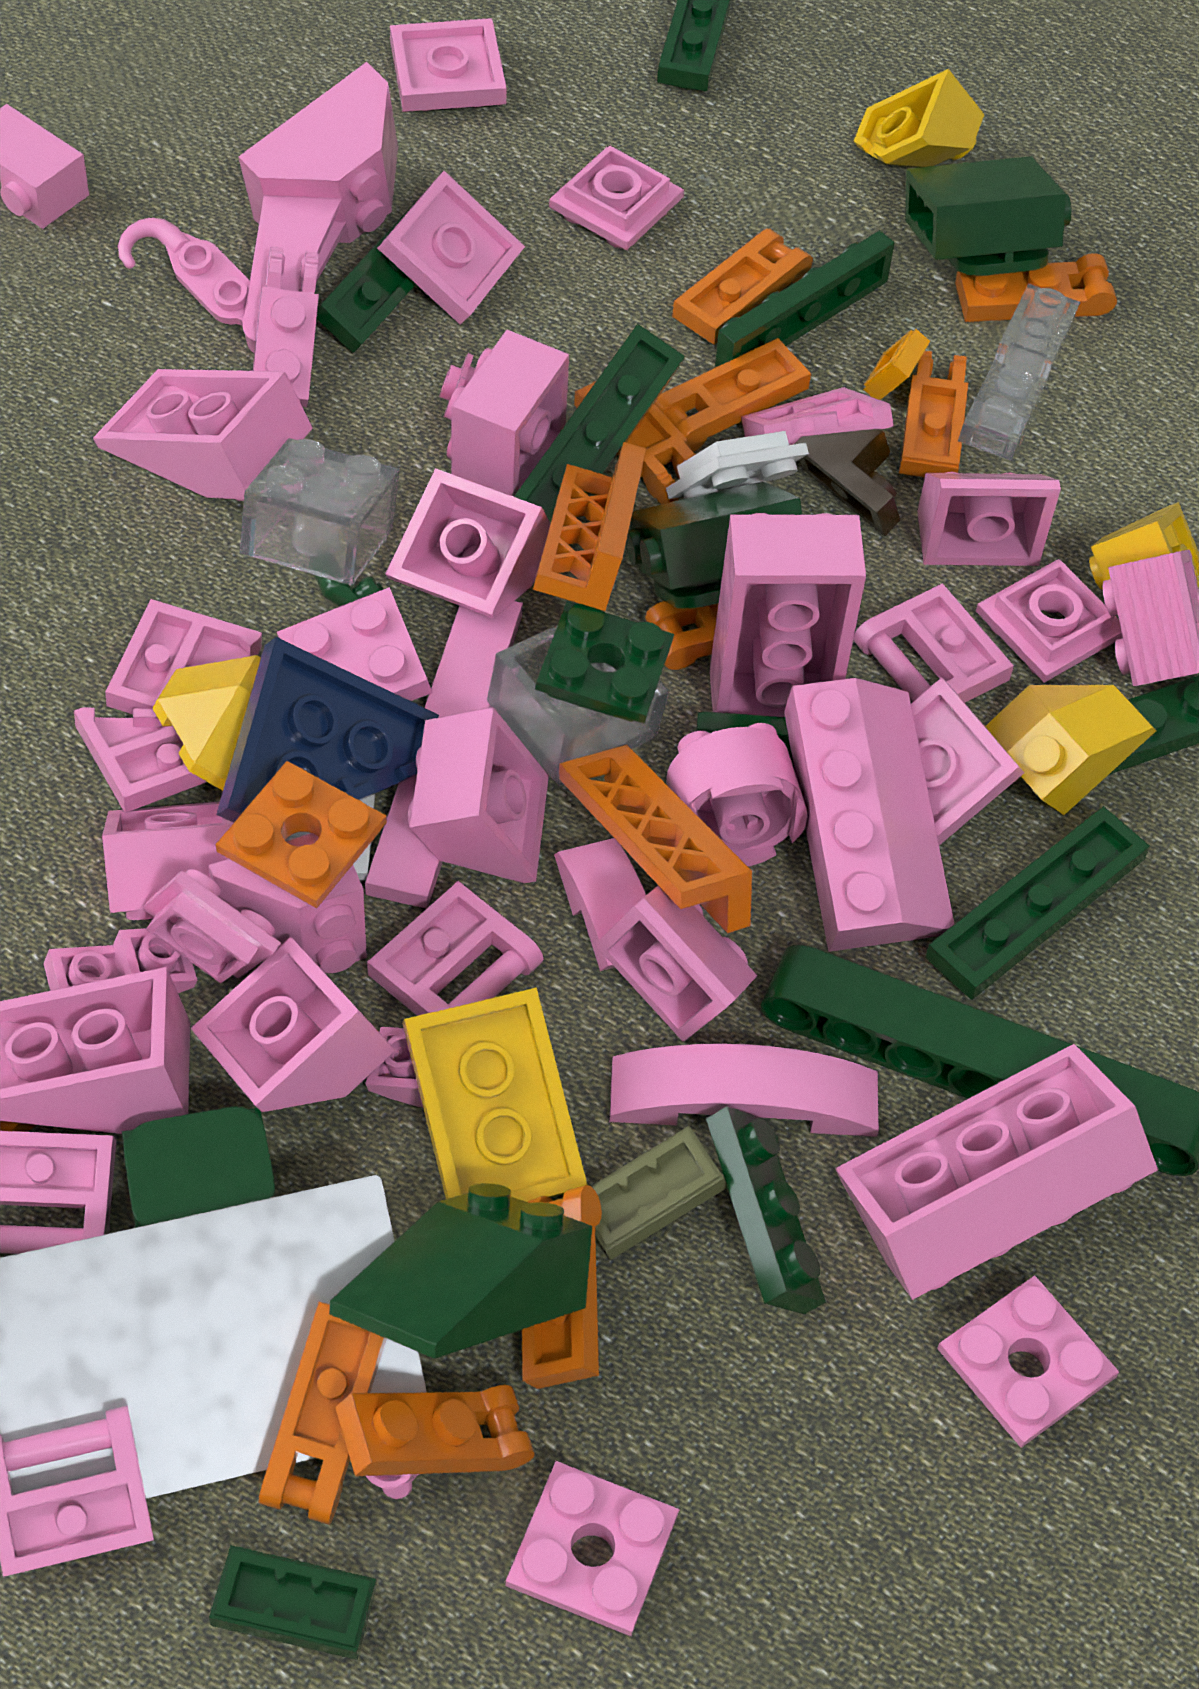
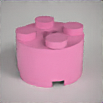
M757 723L749 727L728 728L712 733L696 731L684 736L679 741L677 746L679 754L674 758L667 772V786L747 866L765 862L776 856L775 845L790 836L793 843L802 834L807 822V808L788 749L778 737L776 729L772 725Z

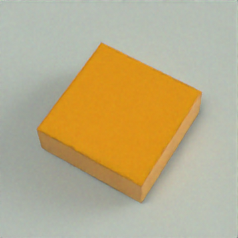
M917 329L910 330L882 354L866 380L863 390L872 398L878 400L884 398L910 376L930 340Z

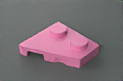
M844 387L741 416L745 437L786 431L789 445H794L802 436L886 429L894 426L890 403Z
M151 599L105 692L106 706L133 714V708L152 709L176 669L258 655L262 647V632Z
M83 707L74 710L75 726L124 813L207 782L189 772L179 755L183 742L173 726H162L153 709L133 708V718L95 717V708Z

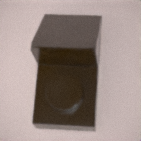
M868 429L802 436L795 443H806L809 454L799 459L803 470L883 536H886L901 521L894 497L897 495L895 489L882 475L875 471L890 455V449L883 430Z

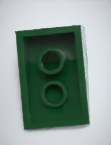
M490 1183L472 1185L469 1187L467 1194L438 1201L330 1300L329 1314L436 1359L586 1308L592 1225L564 1216V1209L558 1205L544 1202L528 1203L511 1196V1190L505 1186Z

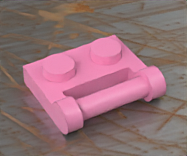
M943 583L870 618L859 626L854 633L853 641L866 655L873 654L899 687L909 693V698L912 702L931 686L892 641V638L900 634L905 637L938 678L942 677L964 703L1009 681L1014 667Z
M457 881L368 960L367 967L368 976L414 1014L419 1016L494 998L518 975H529L544 959L541 950L532 939ZM493 945L503 953L449 1004L437 995L489 946Z
M0 1131V1205L85 1208L84 1228L0 1225V1253L20 1254L110 1234L109 1222L116 1139L113 1136Z
M128 1405L106 1410L105 1419L6 1442H4L2 1435H0V1563L3 1577L154 1540ZM108 1448L113 1450L116 1470L13 1494L10 1479L11 1471Z

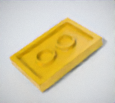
M537 988L403 1020L402 1024L446 1199L467 1194L470 1186L482 1183L505 1186L511 1190L512 1197L525 1202L541 1196L551 1198L563 1195L569 1189L587 1185Z

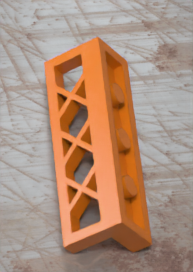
M623 442L613 477L567 464L533 590L602 611L606 610L623 558L646 448ZM584 491L589 492V493H592V494H596V495H595V496H588ZM584 516L590 522L582 523L576 517ZM577 543L584 550L575 551L568 544ZM570 571L578 579L565 576L559 573Z
M628 745L559 763V779L680 909L700 904L727 933L751 926L752 870ZM605 774V782L590 779Z

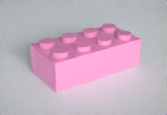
M765 513L730 515L710 665L713 712L785 717L784 711L792 686L846 678L866 579L859 515H832L827 513L816 515H769Z

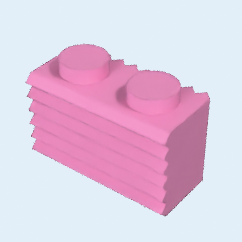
M1190 549L1108 567L1111 579L1103 581V597L1109 615L1119 616L1123 638L1115 641V653L1121 673L1123 675L1131 674L1133 686L1199 673V589Z

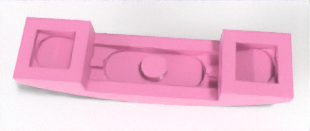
M692 1044L639 1050L612 1057L610 1122L676 1126L678 1113L713 1115L728 1106L759 1118L810 1120V1133L877 1137L879 1131L878 1071L828 1055L773 1046Z

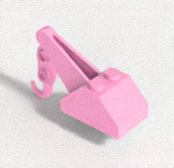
M366 62L238 157L253 218L259 224L250 280L213 243L181 232L174 224L165 219L158 218L139 220L128 226L123 232L118 243L119 258L125 267L132 269L135 266V260L131 254L134 243L144 237L158 239L167 249L178 281L216 320L224 324H239L243 326L247 345L254 353L262 286H266L270 247H283V254L285 256L284 272L281 275L279 289L301 292L302 278L300 277V268L306 251L319 253L317 282L338 242L351 243L364 232L375 230L383 223L386 216L392 212L398 144L388 82Z

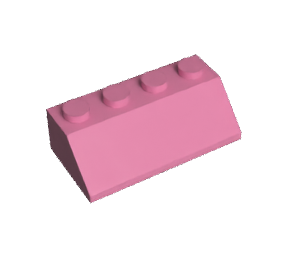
M858 678L792 686L784 715L795 774L807 808L805 828L828 952L942 935L954 925V919L909 693Z
M1075 1044L835 1168L883 1259L912 1300L930 1290L943 1287L951 1279L991 1258L1007 1253L1017 1244L1051 1226L1066 1222L1074 1214L1112 1194L1128 1189L1133 1183L1158 1171L1135 1105Z

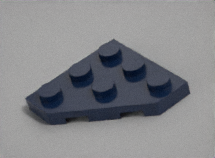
M275 637L265 644L216 815L234 823L286 761L306 770L308 773L361 801L417 775L416 754L422 746L425 720L439 718V715Z

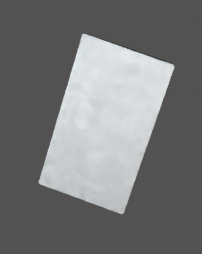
M373 1175L0 1258V1435H2L4 1442L105 1419L106 1410L128 1405L146 1498L267 1470L318 1302L330 1304V1300L395 1241L381 1178ZM387 1339L371 1393L427 1392L419 1353ZM108 1448L11 1471L10 1479L13 1494L116 1470L113 1450ZM299 1453L296 1463L315 1457Z

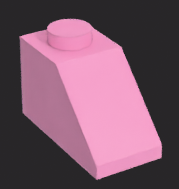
M8 104L1 107L0 181L2 188L0 194L2 200L12 213L17 216L23 215L43 229L89 196L84 155Z

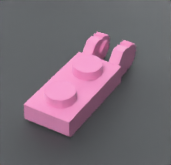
M271 246L266 286H262L260 294L253 371H285L302 407H307L319 294H315L319 253L305 252V257L301 261L300 277L302 282L301 292L279 289L281 275L284 272L285 256L283 254V247Z

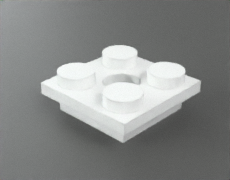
M786 431L717 441L677 466L680 480L666 488L669 499L678 497L688 499L720 490L790 476L798 471L796 461L809 454L806 443L789 445Z

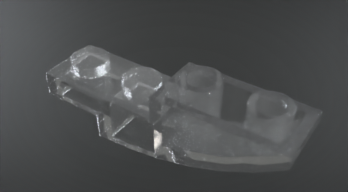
M1028 284L999 343L990 370L963 423L958 438L959 442L1012 461L1018 446L1022 444L1078 311L1079 301L1065 297L1057 290Z

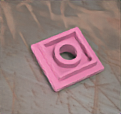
M608 146L549 199V207L562 214L567 221L580 224L605 238L611 246L623 248L627 251L683 198L684 189L671 183L670 178L614 147Z
M1059 559L978 603L976 612L990 626L991 630L1000 636L1028 665L1030 671L1037 675L1044 683L1113 644L1117 639L1123 638L1119 619L1115 615L1110 616L1106 605ZM1041 611L1059 612L1065 618L1052 619L1045 616Z
M189 869L186 873L182 870L154 894L143 907V910L154 917L146 930L219 983L224 982L232 975L237 978L241 977L274 954L281 942L273 937L275 928L267 919L251 910L245 909L238 912L219 898L221 889L210 877L197 870Z
M1035 1275L940 1342L937 1348L1020 1448L1102 1389L1119 1374L1117 1368ZM1014 1352L1030 1353L1041 1362L1044 1374L1034 1378L1024 1377L1011 1367L1008 1356Z
M555 1461L507 1576L505 1586L631 1636L674 1527L679 1509ZM598 1536L608 1542L612 1548L613 1556L607 1563L601 1566L590 1567L580 1563L574 1557L571 1548L582 1537Z

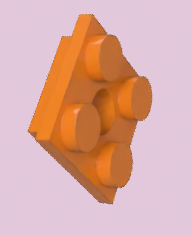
M286 761L216 843V851L311 906L318 908L386 825L387 818L386 815L364 804L362 801ZM297 832H310L319 837L315 843L300 847L293 846L285 841L289 836Z

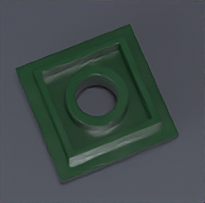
M567 601L536 681L535 690L547 693L549 697L628 722L637 721L645 724L674 634L664 631L650 622L631 621L593 607ZM591 664H608L616 671L603 672L594 668Z

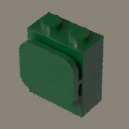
M1032 156L908 168L906 171L905 221L935 260L948 259L954 268L961 273L985 276L1038 270L1048 264V248L1063 247L1064 226H1069L1071 222L1072 209L1070 198Z
M761 481L633 511L630 521L631 530H628L625 544L628 558L633 566L638 565V569L655 580L656 595L672 606L688 609L717 604L720 597L730 515H752L756 513L803 515L800 497Z
M226 1107L148 1121L133 1130L122 1131L124 1158L135 1228L276 1197L262 1113L258 1108Z

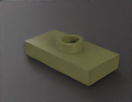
M690 1126L682 1129L591 1186L599 1197L602 1209L601 1221L595 1226L596 1238L609 1259L612 1260L728 1188L724 1177Z

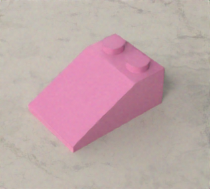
M158 369L93 439L98 448L206 498L244 501L251 500V498L258 495L264 489L265 482L284 461L294 455L296 447L313 428L285 371Z
M167 967L0 1001V1121L122 1134V1131L133 1130L148 1121L187 1115L189 1103L190 1020Z

